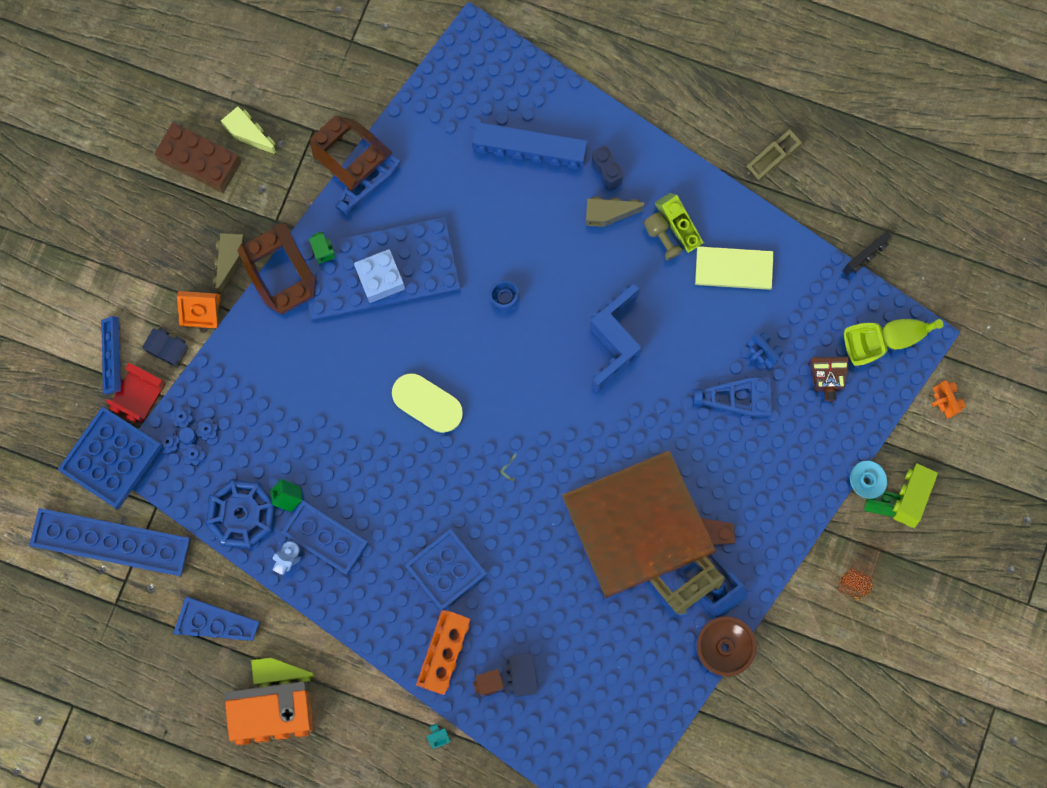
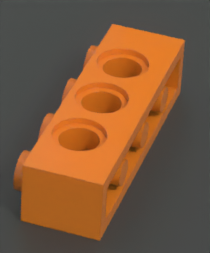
M441 610L416 686L445 695L450 685L451 674L456 668L458 654L463 647L464 636L469 630V618L450 611ZM452 630V631H453V635H452V637L450 638L449 634H450V631ZM446 649V655L443 657V651ZM440 668V673L437 676V669Z

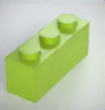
M917 463L913 469L909 468L905 476L907 483L906 485L903 484L899 491V495H901L900 501H896L892 510L895 511L894 520L912 528L917 526L922 518L937 478V472Z

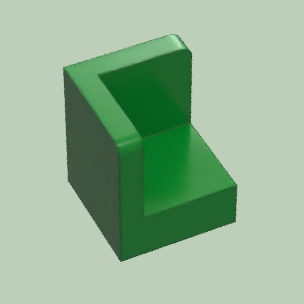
M280 479L270 490L272 505L292 512L302 501L301 487L284 479Z

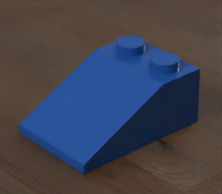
M707 547L702 552L725 579L719 590L717 588L713 589L702 597L700 601L714 618L722 617L748 596L744 584ZM693 559L678 569V573L686 583L702 571Z

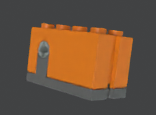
M298 682L224 692L229 741L235 742V745L250 744V740L254 739L255 742L260 743L270 741V737L282 740L289 739L291 734H295V737L309 736V732L314 731L309 684ZM290 712H292L293 716H291L290 719L287 718V715H289Z

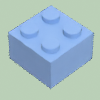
M390 249L354 263L369 303L405 290Z

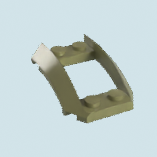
M666 523L636 545L637 564L676 614H687L686 609L713 589L717 588L719 590L725 579L700 550L685 528L675 527L674 524ZM679 540L702 571L672 593L650 565L649 561Z

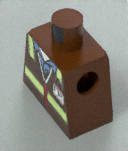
M811 357L809 366L815 391H824L825 401L827 402L836 401V391H842L845 388L848 357Z

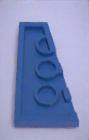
M187 596L185 597L173 634L254 641L261 621Z

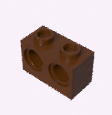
M498 669L475 676L476 681H473L476 694L480 693L481 697L504 691Z

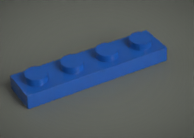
M115 316L101 320L103 394L106 395L121 391L119 317Z

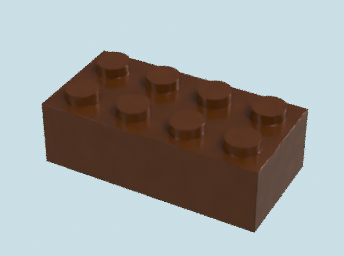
M172 122L154 153L160 162L221 193H224L241 164L238 154Z

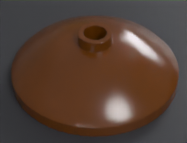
M729 616L715 618L708 622L698 635V657L704 667L713 674L724 677L738 675L752 664L756 655L757 644L752 630L746 623L737 618ZM723 644H727L729 646L728 651L722 650Z

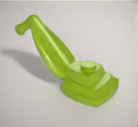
M898 319L888 322L883 329L878 323L853 325L844 330L846 350L855 366L868 364L884 356L887 353V347L898 350L916 344L928 332L942 328L943 321L937 319L931 323H924L915 319Z

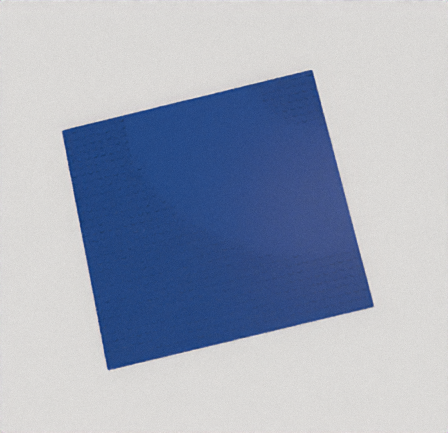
M468 2L369 129L392 152L391 155L400 161L399 167L387 181L354 206L347 216L335 208L346 185L334 175L290 232L297 246L303 247L311 245L309 238L318 232H323L325 239L329 238L332 241L445 217L461 291L311 321L307 301L281 315L266 306L254 284L251 283L138 429L159 442L158 437L161 433L167 434L172 432L179 437V432L183 428L175 426L173 424L174 420L171 419L170 415L173 411H176L177 407H187L191 410L193 418L189 422L188 427L194 431L198 428V423L200 421L204 422L207 418L212 419L213 424L218 426L217 430H215L217 433L215 438L203 440L202 436L196 435L194 442L191 443L202 447L205 458L199 461L198 465L186 464L184 462L185 456L182 453L184 450H187L186 448L189 444H184L181 441L177 444V450H171L168 454H165L161 448L133 490L539 788H646L723 677L707 670L697 654L698 635L708 622L715 619L714 616L704 607L700 600L686 609L687 614H676L637 564L636 545L655 532L653 511L733 523L735 544L701 546L699 548L703 551L709 547L745 586L748 597L722 617L737 618L746 623L754 632L853 489L850 483V474L853 467L862 461L873 460L958 337L959 330L864 266L856 274L852 272L846 276L842 270L852 260L851 257L473 3ZM476 122L586 140L587 149L583 168L572 169L568 165L560 164V166H554L545 161L536 163L527 158L519 160L509 155L497 156L492 152H476L472 147ZM363 138L342 164L344 169L358 158L359 154L368 144ZM603 145L610 150L613 161L620 166L623 173L622 184L611 190L603 184L601 174L592 165V152ZM375 169L365 180H373L378 176L379 171ZM360 183L350 192L359 195L366 186ZM669 193L676 194L679 197L704 242L698 247L773 251L771 290L695 285L697 248L687 253L672 230L668 228L665 233L674 247H681L683 252L667 261L665 259L667 249L659 236H649L643 222L648 217L659 212L655 202ZM601 197L603 200L619 198L621 201L636 199L644 202L642 212L606 227L585 226L588 198ZM284 247L276 250L259 272L272 297L302 281ZM502 280L514 282L519 290V300L509 310L496 308L489 297L491 287ZM635 283L639 288L638 299L615 317V319L642 347L640 356L596 393L592 388L593 375L600 369H606L609 366L607 363L615 356L590 330L591 316L596 311L605 309L607 307L606 303L613 297L615 299L621 295L620 291L627 285L632 286ZM898 319H915L924 323H931L937 319L943 321L942 328L928 332L916 344L898 350L887 347V353L884 356L868 364L855 366L846 350L844 330L853 325L878 323L883 329L888 322ZM766 332L771 339L767 344L771 348L779 346L783 351L780 359L770 369L758 360L754 362L750 360L753 354L749 351L751 348L747 343L756 333ZM811 357H848L845 388L842 391H836V401L827 402L825 401L824 391H815L809 366ZM406 374H417L456 398L462 407V421L455 430L439 433L399 409L392 397V388L396 380ZM747 378H771V417H750L693 403L694 389H706ZM749 389L735 392L736 403L745 406L751 404V391ZM717 392L715 400L721 403H729L730 392ZM516 453V457L510 463L511 457ZM505 465H508V467L503 472L511 479L515 476L514 482L508 480L499 472ZM230 479L246 482H260L262 488L271 498L270 490L280 479H284L301 487L302 501H305L366 540L368 544L348 575L343 574L298 545V555L301 556L300 561L292 566L289 572L286 571L282 575L273 570L276 561L272 558L275 553L282 550L285 543L292 541L281 534L299 505L292 512L276 506L273 516L272 533L264 536L251 546V549L227 545L223 547L210 528L205 526L210 500L208 497L230 482ZM237 488V493L249 495L251 491ZM232 490L221 497L220 500L225 501L233 495ZM255 493L253 498L259 506L265 504L259 495ZM218 503L215 518L220 517L221 505ZM242 508L239 512L235 513L238 519H241L246 514ZM267 509L261 510L259 522L265 524ZM222 522L216 523L225 535L227 531L225 525ZM256 526L252 531L248 532L249 538L262 528ZM451 529L487 575L444 609L445 611L469 618L470 621L469 630L462 642V650L456 660V668L449 680V688L445 695L416 686L441 611L404 565L447 530ZM232 533L229 537L244 540L243 534ZM685 548L666 549L649 561V563L673 593L686 583L678 573V569L692 558ZM452 630L450 631V634H449L450 638H451L452 635H453V631H452ZM723 644L722 650L728 651L729 646L727 644ZM446 649L443 651V657L446 655ZM533 653L538 694L514 697V693L509 692L508 681H512L511 673L507 674L506 662L510 661L509 656ZM440 668L437 669V676L440 673ZM498 669L504 691L481 697L480 693L476 694L473 681H476L475 676Z

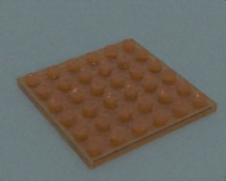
M670 450L562 495L605 598L716 553L715 547Z

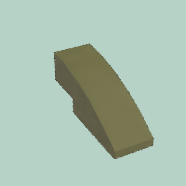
M789 129L776 142H772L747 165V168L760 180L804 144Z

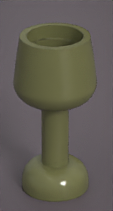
M660 212L653 214L643 222L649 236H659L667 249L665 253L667 261L683 252L681 247H674L665 232L668 230L669 224Z

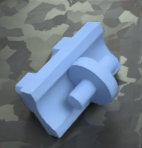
M295 542L285 543L282 550L274 554L272 558L276 561L273 567L274 571L284 575L286 571L289 572L291 567L300 561L301 556L298 555L299 546Z

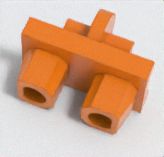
M945 380L933 387L935 392L933 395L936 401L932 403V406H939L941 412H944L946 418L949 419L960 413L966 405L963 399L956 400L953 395L958 389L955 382L948 383Z

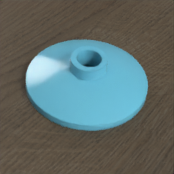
M862 461L853 467L850 474V483L853 490L859 496L866 499H874L884 493L887 487V477L882 467L877 463Z

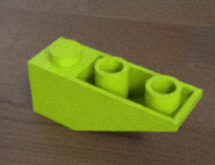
M669 193L655 202L657 209L666 219L669 228L687 253L704 243L676 194Z
M273 658L251 660L254 685H259V688L271 686V683L279 682V685L290 684L291 680L309 682L311 681L310 678L315 677V674Z

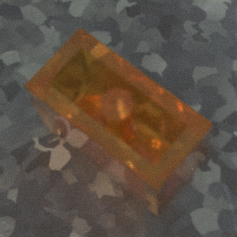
M850 568L844 572L837 590L859 600L871 592L873 587L871 581L873 578Z

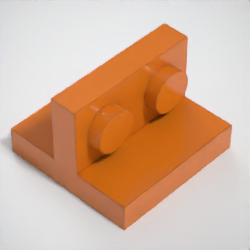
M178 291L179 326L217 328L219 324L218 309L221 302V294Z

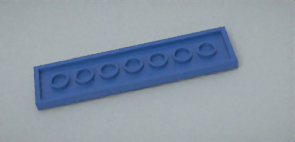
M39 508L29 546L182 577L191 539Z

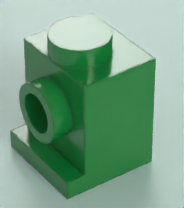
M323 232L315 233L309 238L318 264L336 258L330 239H325Z

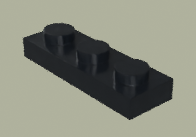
M886 231L852 259L842 272L846 276L852 272L856 274L863 267L862 264L865 261L869 263L876 257L875 253L878 250L882 252L889 246L887 242L892 236Z

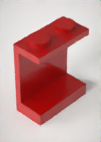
M128 363L125 368L128 374L121 384V391L115 394L112 401L107 399L106 403L110 406L109 410L119 415L122 412L127 415L125 418L129 421L143 423L164 388L165 383L156 376Z

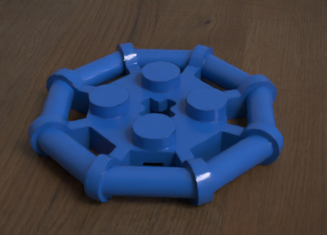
M230 479V482L208 497L210 500L205 526L210 528L220 541L221 546L227 545L251 549V546L264 536L272 533L273 516L276 506L272 505L271 498L262 488L260 482ZM237 488L251 491L249 495L237 493ZM232 490L233 495L225 501L220 500L221 497ZM255 493L259 495L265 504L260 506L253 498ZM218 503L221 505L220 517L215 518ZM242 508L246 514L241 519H238L235 513L239 512ZM267 509L265 524L259 522L261 510ZM222 522L227 528L225 535L216 523ZM256 526L262 528L249 538L248 532L252 531ZM232 533L243 534L244 540L229 537Z

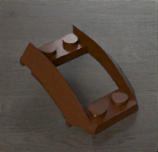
M334 116L310 139L314 159L318 160L332 172L350 191L354 190L392 154L379 139L354 119ZM352 129L370 147L344 169L326 151Z
M286 223L274 225L273 229L247 244H240L237 250L266 306L283 315L315 297L314 285L316 277L305 262ZM284 247L302 281L272 297L254 263Z

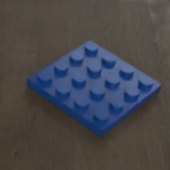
M102 406L57 470L119 510L163 445Z

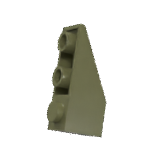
M601 197L588 198L585 226L606 227L642 212L644 202L636 199L621 201L619 198H611L610 200H603Z
M220 233V239L216 241V250L219 252L218 257L215 258L217 275L213 277V287L216 288L218 293H222L242 262L237 250L240 244L245 245L246 239L243 234Z

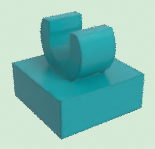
M437 723L429 726L432 734L428 735L427 739L433 750L451 742L445 728L440 730Z

